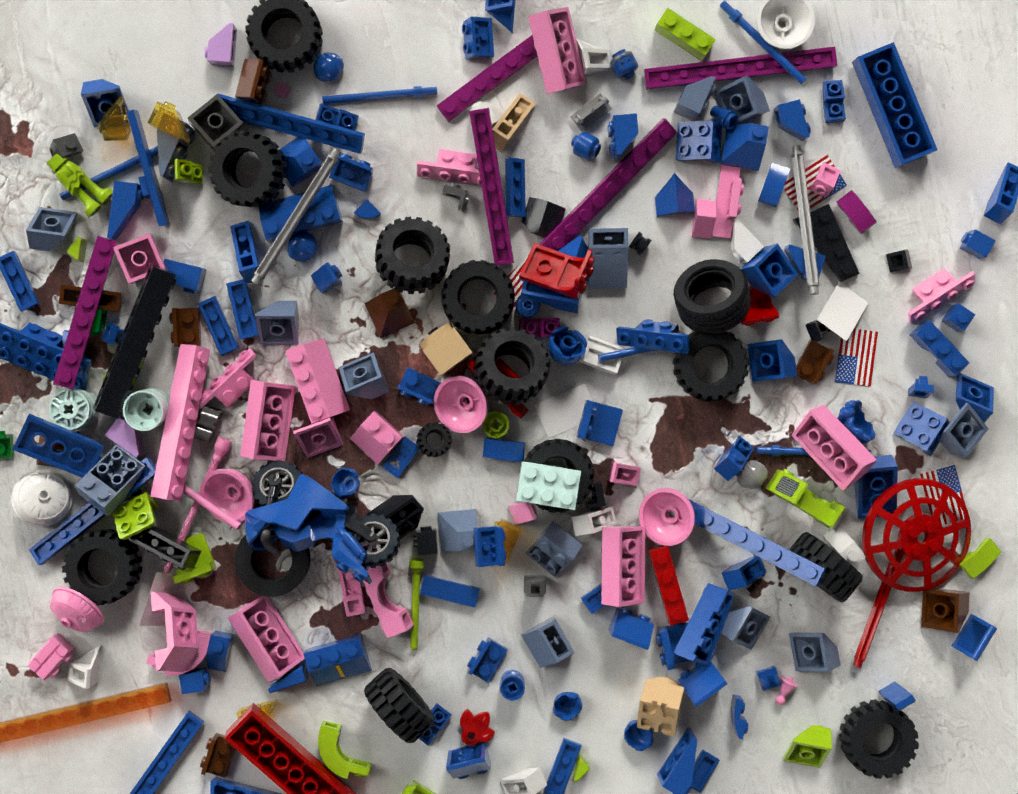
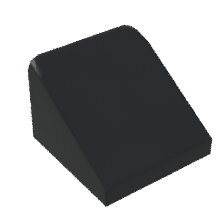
M908 249L886 254L890 273L912 268Z

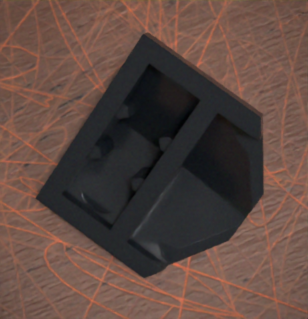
M529 197L526 206V217L522 218V223L532 234L541 237L548 236L562 222L566 208L546 200Z

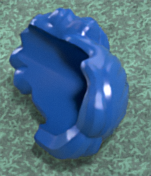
M860 400L846 402L845 407L840 409L837 419L861 444L872 441L875 438L873 424L865 420V414L862 412V402Z

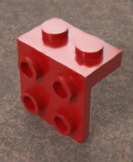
M749 286L751 307L748 314L740 322L741 325L752 326L758 322H772L774 319H778L779 312L772 304L771 297L755 287Z

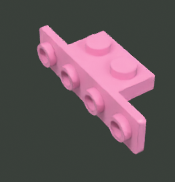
M439 149L437 163L417 162V176L482 186L479 170L475 169L477 162L476 154Z
M721 164L716 198V221L712 232L713 237L729 239L731 237L733 219L740 215L741 203H739V197L744 192V184H741L742 178H739L740 167Z
M944 268L912 289L913 294L922 304L908 313V321L912 324L915 321L922 320L927 313L939 309L943 303L953 300L963 290L970 289L975 283V273L972 271L956 281Z
M251 348L244 350L233 364H229L219 377H215L211 381L210 386L202 391L200 409L214 396L229 408L250 388L251 380L255 379L244 368L256 357L255 352Z

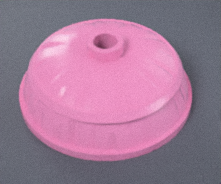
M454 376L444 380L438 386L434 395V409L438 419L445 427L454 432L468 433L480 427L484 422L488 412V400L483 388L477 382L464 376ZM466 398L470 400V404L466 402Z
M214 470L202 482L201 496L238 522L245 520V513L249 509H253L255 502L251 482L245 475L236 470ZM211 513L215 518H217L218 520L224 522V521L221 520L219 517H217L216 515H214L213 513Z
M661 488L652 491L644 498L639 509V521L641 526H645V534L652 541L660 545L672 546L683 542L689 537L695 525V513L691 502L681 492L671 488ZM670 511L675 512V517L670 515Z
M57 587L52 592L50 609L63 626L79 632H90L103 624L104 616L101 610L86 596L67 587Z

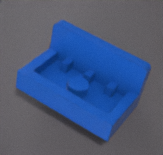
M342 153L329 178L366 192L374 172L373 168L370 167L371 164L363 160L359 162L354 161L352 156Z
M485 526L474 528L476 567L505 566L506 551L504 550V541L506 536L503 527Z

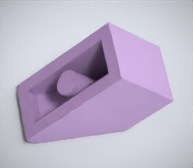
M233 23L226 25L208 41V47H205V58H207L211 65L234 67L237 28Z
M119 416L105 436L134 457H142L144 452L140 431L128 425L124 416Z

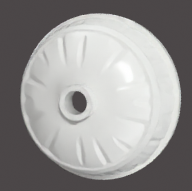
M764 0L757 13V28L761 37L769 45L779 49L796 48L810 37L814 29V10L808 0ZM779 22H783L785 27L781 28Z
M36 470L25 474L17 481L12 491L11 504L17 517L24 523L34 527H49L60 522L68 514L72 505V492L67 481L59 474L48 470ZM46 492L48 496L46 498H42L40 496V493Z

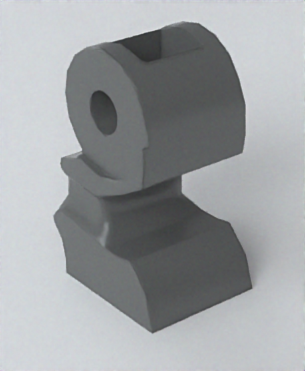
M210 405L204 406L200 413L201 418L198 421L199 425L195 430L194 439L209 444L217 430L215 422L221 419L225 411Z
M524 575V593H526V596L543 597L546 594V577Z

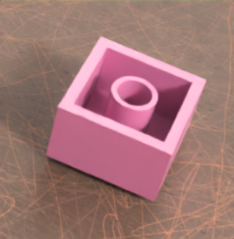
M151 233L113 247L128 284L145 279L150 264L167 270L154 236Z

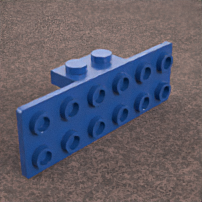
M30 322L20 331L0 323V358L54 380L63 352V348H60L63 344L62 335ZM83 357L74 389L86 390L91 367V360Z

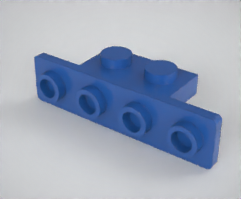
M647 319L643 320L636 328L621 326L616 328L618 345L688 354L690 351L689 336L678 333V324H671L668 321L653 322V320Z

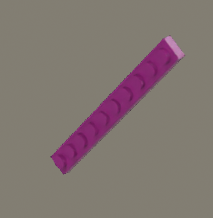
M835 47L780 53L799 72L835 68L837 66ZM770 54L648 68L644 69L646 90L690 85L711 76L715 77L714 82L740 79L744 76L750 78L789 72Z
M663 118L539 245L559 251L570 243L677 134L672 125Z

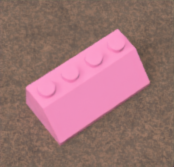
M569 7L547 10L528 16L547 94L587 84Z
M325 338L285 351L311 424L350 410Z
M251 380L240 456L257 460H282L285 462L296 386Z
M825 405L811 409L791 435L843 491L866 474L877 461Z
M645 526L602 527L601 595L603 605L622 607L645 603Z
M260 596L227 618L268 683L281 677L305 659L304 652L269 597Z

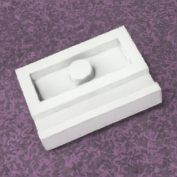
M589 336L586 352L580 362L616 376L623 357L599 362L598 355L625 348Z

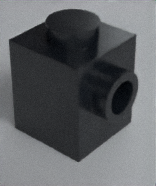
M432 526L420 527L416 535H413L414 547H418V555L438 554L436 529H432Z

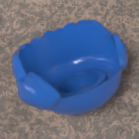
M323 53L315 60L313 72L320 81L337 80L344 68L343 59L335 53Z
M296 233L290 238L287 249L290 258L298 262H306L314 257L317 251V242L311 233Z
M351 468L339 469L332 477L331 488L341 499L354 495L360 486L357 472Z
M562 692L554 700L553 713L563 721L572 720L582 710L581 698L574 692Z
M633 720L627 724L624 730V739L636 751H644L651 747L654 742L652 728L649 730L637 728V720Z

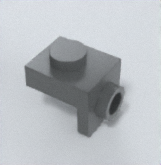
M75 133L53 139L49 148L52 157L58 153L63 159L83 152V148Z
M444 184L443 195L460 199L459 211H462L463 207L467 208L470 196H467V190L460 189L461 186L458 184Z

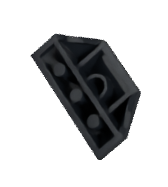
M393 495L366 515L370 516L375 513L378 516L381 514L387 519L390 518L393 524L396 525L400 539H402L418 527L424 508L413 495ZM374 529V533L378 534L381 531L379 529ZM384 533L379 539H388L387 534Z

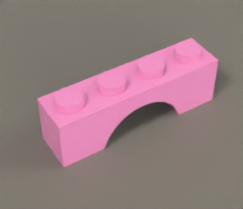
M388 562L382 567L379 565L376 568L366 570L372 580L370 584L364 581L366 592L373 603L374 612L378 615L382 631L386 634V637L389 638L406 632L413 627L414 624L407 608L396 606L389 600L386 594L385 583L388 576L392 573Z

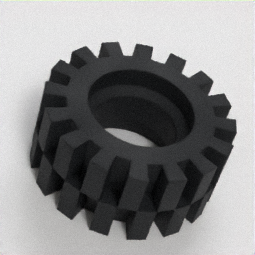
M430 422L424 425L416 436L417 448L427 457L435 458L445 454L450 449L452 443V434L449 433V428L438 422ZM434 432L440 435L441 443L438 447H431L428 444L427 436L430 433Z

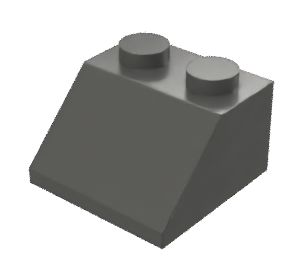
M218 94L187 118L189 124L212 150L216 145H221L220 140L222 138H229V134L237 133L243 125V122Z

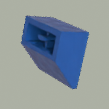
M637 113L613 115L612 120L607 126L608 137H612L609 153L610 156H613L614 161L620 159L639 133Z

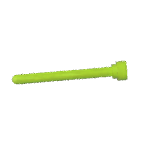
M421 558L409 559V567L413 572L411 619L414 626L411 627L410 642L412 650H417L420 572H422L425 562Z

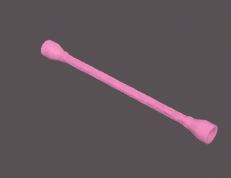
M218 436L214 445L213 461H211L212 463L205 477L217 469L216 467H218L219 462L229 451L232 441ZM195 501L178 537L185 541L191 528V523H193L195 514H197L200 504ZM167 562L164 571L161 573H171L174 564Z

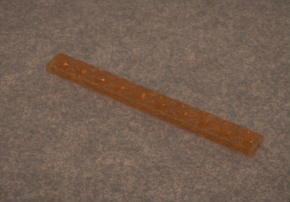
M165 682L0 722V743L169 703L172 700L168 683Z

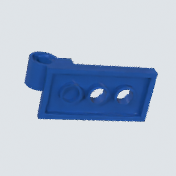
M29 413L12 450L83 478L103 458L100 454L104 446L93 439ZM41 435L45 438V442L37 443L34 437ZM61 443L64 446V450L57 451L53 445Z

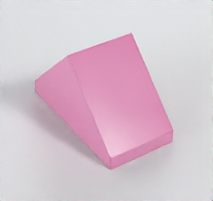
M696 199L691 237L711 239L716 221V201Z
M612 461L608 480L614 483L637 486L641 468Z

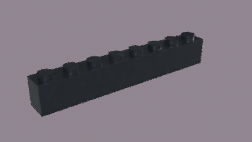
M150 264L93 405L95 412L117 419L120 414H123L126 397L131 395L133 391L132 382L134 378L137 379L139 376L141 360L144 361L147 356V345L152 343L155 332L153 330L155 325H159L162 319L161 310L168 304L170 289L175 287L177 279L173 272Z

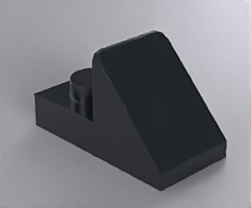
M818 320L806 324L807 331L813 341L818 342L834 334L832 330Z

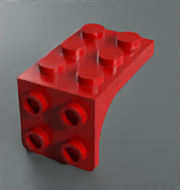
M534 243L520 272L519 279L578 300L580 293L584 294L587 277H591L594 270L593 263L595 257H592L593 250L588 249L584 258H578Z

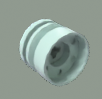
M156 388L136 391L125 400L123 416L127 424L133 429L139 431L152 430L165 424L170 398L165 392ZM153 406L154 410L149 411L148 407Z
M61 390L50 401V418L54 424L68 430L87 428L94 424L99 417V413L95 412L93 408L96 397L88 390Z

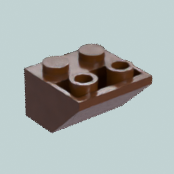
M244 59L235 94L237 99L259 105L265 102L267 90L265 89L267 83L271 81L272 72H270L264 60Z

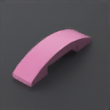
M338 569L346 616L366 613L361 582L357 581L350 572L344 573Z

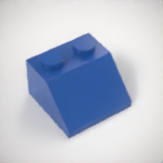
M778 243L763 247L741 268L751 286L772 298L776 297L798 275Z
M624 607L622 609L616 608L608 629L611 636L648 650L654 628L653 622L650 621L651 618L643 614L636 616L632 614V610Z
M696 662L694 668L690 671L689 669L685 670L680 674V678L677 679L696 707L728 684L712 662L710 666Z

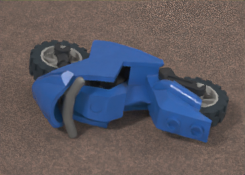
M289 461L267 462V465H262L258 472H255V478L251 481L253 486L252 493L261 507L249 509L245 513V534L250 548L254 550L266 549L274 556H280V549L273 545L277 539L285 547L294 551H301L313 547L317 540L330 538L333 539L332 557L337 564V568L344 573L350 572L357 581L361 583L365 581L368 584L372 580L366 570L376 568L379 565L382 567L386 562H391L394 555H397L398 547L400 548V535L396 525L393 524L390 518L387 519L384 515L380 514L378 516L373 513L370 516L363 515L360 519L356 507L350 505L347 499H339L334 492L328 491L312 478L301 474L294 464L291 465ZM289 479L292 480V485H288V484H285V483H286ZM268 482L270 484V487L265 488ZM374 529L381 530L378 534L374 533ZM384 533L387 534L388 539H379Z

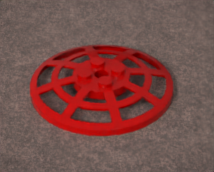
M926 478L904 480L885 490L873 503L866 516L862 531L863 553L866 556V562L877 578L897 590L920 592L932 589L947 581L958 570L960 563L966 557L971 540V520L964 502L950 487ZM914 486H933L943 491L939 501L929 497L918 498ZM907 489L910 500L901 504L892 514L882 509L892 496ZM949 494L960 505L964 520L957 522L952 511L946 506ZM920 504L935 505L936 508L932 516L922 514ZM912 507L913 516L905 521L898 518L902 512ZM942 511L947 514L952 525L942 527L938 521ZM877 515L887 520L883 532V544L871 546L872 528ZM894 524L900 528L898 541L890 542V533ZM966 527L965 542L962 552L958 557L954 552L958 544L959 530ZM924 533L923 541L918 542L919 534ZM953 533L952 545L950 550L943 547L944 536ZM901 549L906 555L901 564L896 561L891 550ZM885 552L888 561L896 569L889 578L879 569L874 560V553ZM938 553L945 557L938 565L931 568V558ZM913 560L923 561V571H912L907 568ZM949 560L955 563L943 577L932 583L933 573L942 569ZM902 574L913 577L924 576V586L921 587L903 586L896 583V581Z

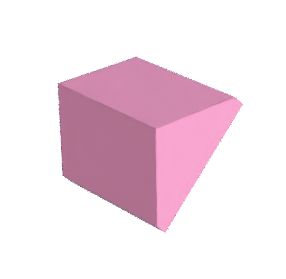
M333 417L293 431L307 458L343 445Z

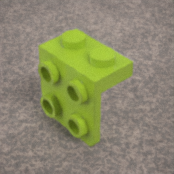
M147 492L119 505L113 512L118 537L121 540H126L155 525L156 521L153 511L159 507L158 503Z
M203 533L185 539L184 542L202 552L194 569L180 570L175 567L177 575L173 576L175 584L181 582L182 585L192 582L193 577L198 575L200 578L211 575V571L217 568Z

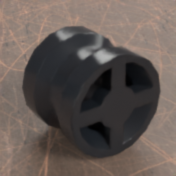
M638 232L628 248L635 249L637 254L641 256L652 240L644 238L643 234Z

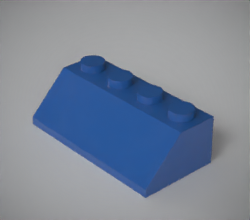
M333 185L320 188L291 236L296 233L309 232L343 222ZM304 193L275 200L267 205L262 204L259 207L260 222L265 239L268 242L276 240Z

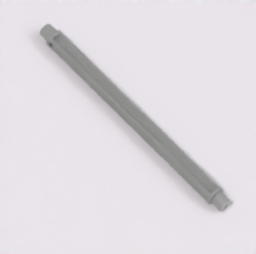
M794 145L792 146L793 153L791 156L807 285L810 289V295L819 294L818 287L820 285L804 158L801 146Z
M334 148L331 154H328L319 172L312 180L259 267L254 272L255 275L251 281L259 285L261 280L265 278L275 259L297 227L300 219L324 184L327 176H329L338 162L341 152Z

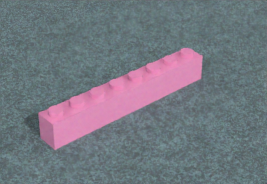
M180 344L151 497L174 501L182 500L210 349L196 345Z

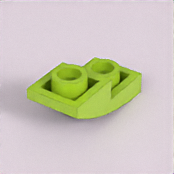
M175 159V179L192 184H203V164Z
M985 538L975 551L967 554L960 563V567L971 579H974L1002 551L991 538Z

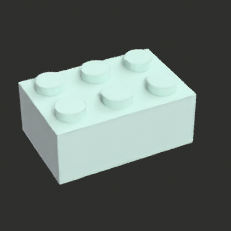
M522 461L516 501L575 510L581 471Z

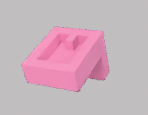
M823 162L815 181L810 186V190L818 195L827 197L836 184L840 170Z

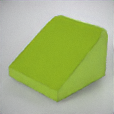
M77 237L67 250V253L77 261L84 262L87 240Z
M581 754L578 756L573 773L575 781H579L590 770L589 763Z

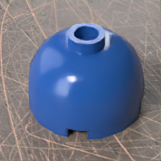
M564 326L555 329L550 336L548 353L556 363L568 366L576 364L582 359L586 352L587 341L579 331L568 330L569 327Z

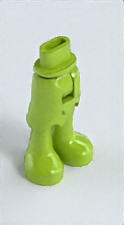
M58 153L47 162V165L52 169L51 172L55 174L68 193L70 192L72 196L75 195L84 204V213L89 218L96 214L102 206L80 188L81 184L102 205H105L112 198L113 190L111 188H100L88 178L85 171L75 163L68 161L67 158L63 159Z

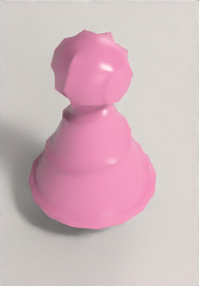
M791 676L789 680L781 677V693L775 698L778 705H784L786 702L785 697L795 688H798V685L793 682L794 678Z

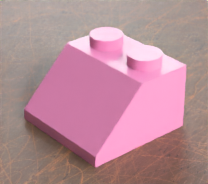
M373 411L350 439L373 461L379 464L404 436L377 411Z

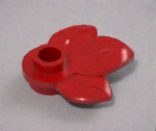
M466 709L462 713L460 718V726L463 729L461 739L466 745L473 746L478 742H487L494 736L495 731L488 728L490 723L489 712H481L474 716L470 710ZM469 732L474 733L472 740L468 739Z

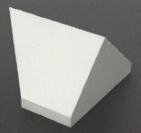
M576 38L585 75L612 69L609 49H601Z
M101 645L76 660L69 662L67 681L84 689H89L98 683Z

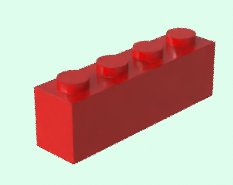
M659 545L648 548V554L668 623L672 626L689 621L669 547Z

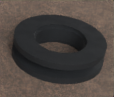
M245 535L236 549V571L242 583L252 592L267 597L281 596L291 592L304 580L310 567V549L307 548L301 551L289 549L292 555V565L289 572L279 578H268L257 570L254 563L256 550L249 547Z

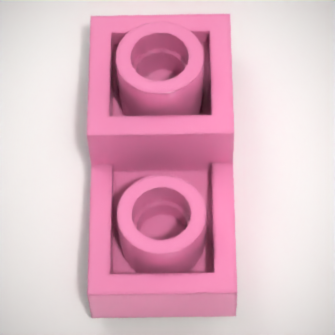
M520 502L508 506L515 524L537 519L535 516L537 510L533 503Z

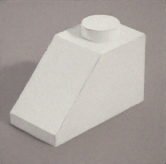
M736 219L733 222L731 232V251L734 253L732 256L737 262L746 264L764 246L739 219Z
M613 506L605 507L598 511L584 512L571 517L576 536L593 534L601 531L602 527L617 525Z
M837 525L834 531L830 529L822 535L830 547L852 566H856L866 558L858 545L839 525Z
M540 767L528 768L500 780L505 794H536L547 786Z

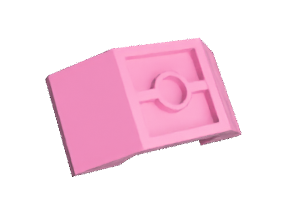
M151 592L152 612L165 613L167 648L155 651L156 671L184 672L199 649L196 609L180 595Z

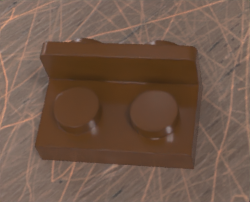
M198 307L172 308L169 319L170 323L173 324L171 342L174 343V347H180V344L202 346L200 309Z
M809 340L796 365L797 377L811 384L821 382L825 375L823 371L826 365H830L834 358V355H832L834 350Z
M216 733L213 738H209L206 745L208 750L207 756L203 757L200 767L203 768L202 775L210 773L226 778L235 748L224 739L225 735Z

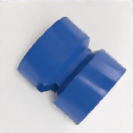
M508 670L501 676L500 692L507 700H518L525 691L524 677L516 670Z

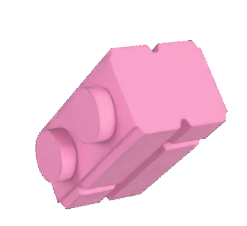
M57 633L51 637L30 661L28 667L43 680L49 677L54 678L61 670L59 666L62 663L66 664L73 657L71 652L75 647Z

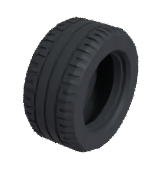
M704 260L690 266L680 275L674 286L673 295L680 319L688 328L699 333L718 334L728 331L745 318L751 307V295L745 273L735 264L725 260ZM722 287L732 291L725 301L717 305L700 306L693 302L699 293L709 288Z

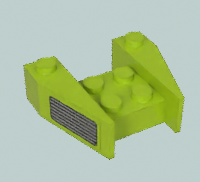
M777 469L765 489L786 500L813 517L817 522L834 531L846 513V508L834 499L832 501L818 497L815 499V494L806 489L809 485L808 483L794 477V474L786 469L783 471Z

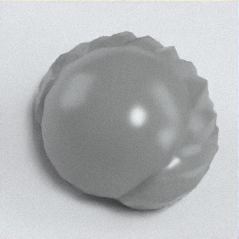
M750 460L736 474L737 481L744 488L757 489L767 479L768 471L762 463Z

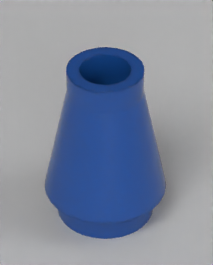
M714 106L710 111V116L714 117L725 129H733L739 121L735 111Z

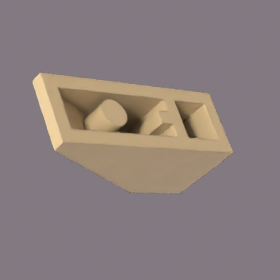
M519 93L493 127L495 147L501 153L511 142L536 104L521 93Z

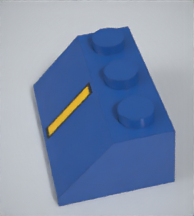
M362 634L308 648L303 653L308 672L316 686L372 671Z

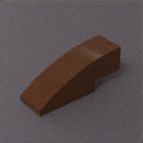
M61 284L59 304L76 306L82 287ZM103 290L98 309L119 312L121 293Z

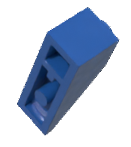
M1009 162L1006 164L985 209L984 216L999 224H1002L1014 212L1018 198L1017 166Z
M114 181L107 233L108 239L117 241L140 207L144 196L139 184Z
M248 220L230 226L239 272L246 284L252 283L251 280L255 275L254 272L261 263Z

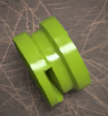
M492 411L487 414L483 422V430L492 438H500L509 430V419L500 411Z

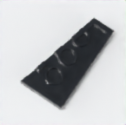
M827 204L811 211L815 250L818 254L826 256L825 263L840 282L860 274L830 205ZM799 217L793 219V222L796 224V226L798 225V227L800 228Z

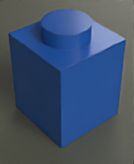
M975 229L963 235L960 249L978 259L987 257L996 240Z
M956 304L950 307L942 322L957 332L965 331L976 314L961 304Z
M206 668L190 670L179 675L182 694L205 691L211 683L210 674L207 673Z

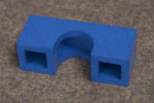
M931 321L922 322L910 334L922 349H927L937 359L935 363L947 376H957L970 364Z

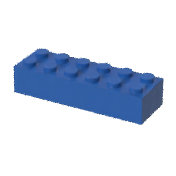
M894 42L858 56L852 64L894 168L937 151L938 149Z

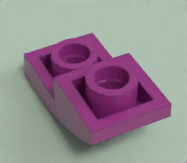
M853 190L836 201L839 208L846 214L849 221L860 234L877 223Z
M560 318L519 319V331L520 329L526 330L525 333L529 335L532 333L536 336L535 338L550 337L553 331L560 327Z

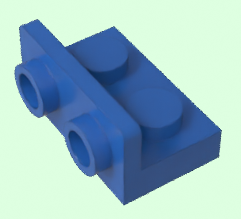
M471 16L466 19L462 24L465 59L494 57L492 18Z
M408 367L397 388L401 390L400 394L409 398L413 395L418 398L417 402L428 406L429 403H434V395L441 382Z
M489 637L486 641L482 640L477 648L479 651L477 656H472L467 664L470 675L474 674L487 683L507 652L506 647Z

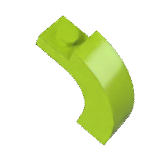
M323 720L318 736V748L326 766L333 773L345 779H348L350 772H353L358 777L368 776L372 763L350 758L342 752L339 745L342 725Z

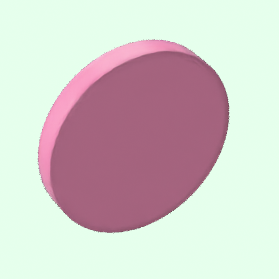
M279 83L275 87V93L280 98H286L290 94V88L285 83Z

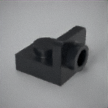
M594 482L591 494L592 499L597 501L586 503V508H591V511L602 510V506H606L602 482Z

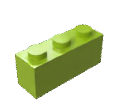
M668 7L654 29L700 61H703L716 40Z

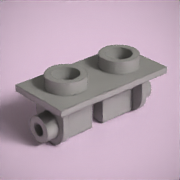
M600 93L570 116V118L580 131L583 132L612 108L608 104L609 100L607 97H603Z

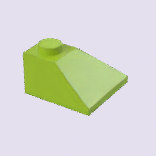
M820 725L810 726L793 739L783 756V761L820 768L832 750L831 729Z

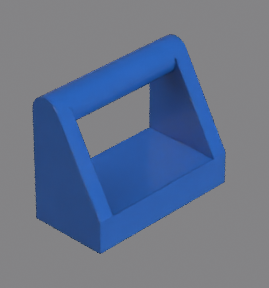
M971 614L951 646L978 661L997 628Z

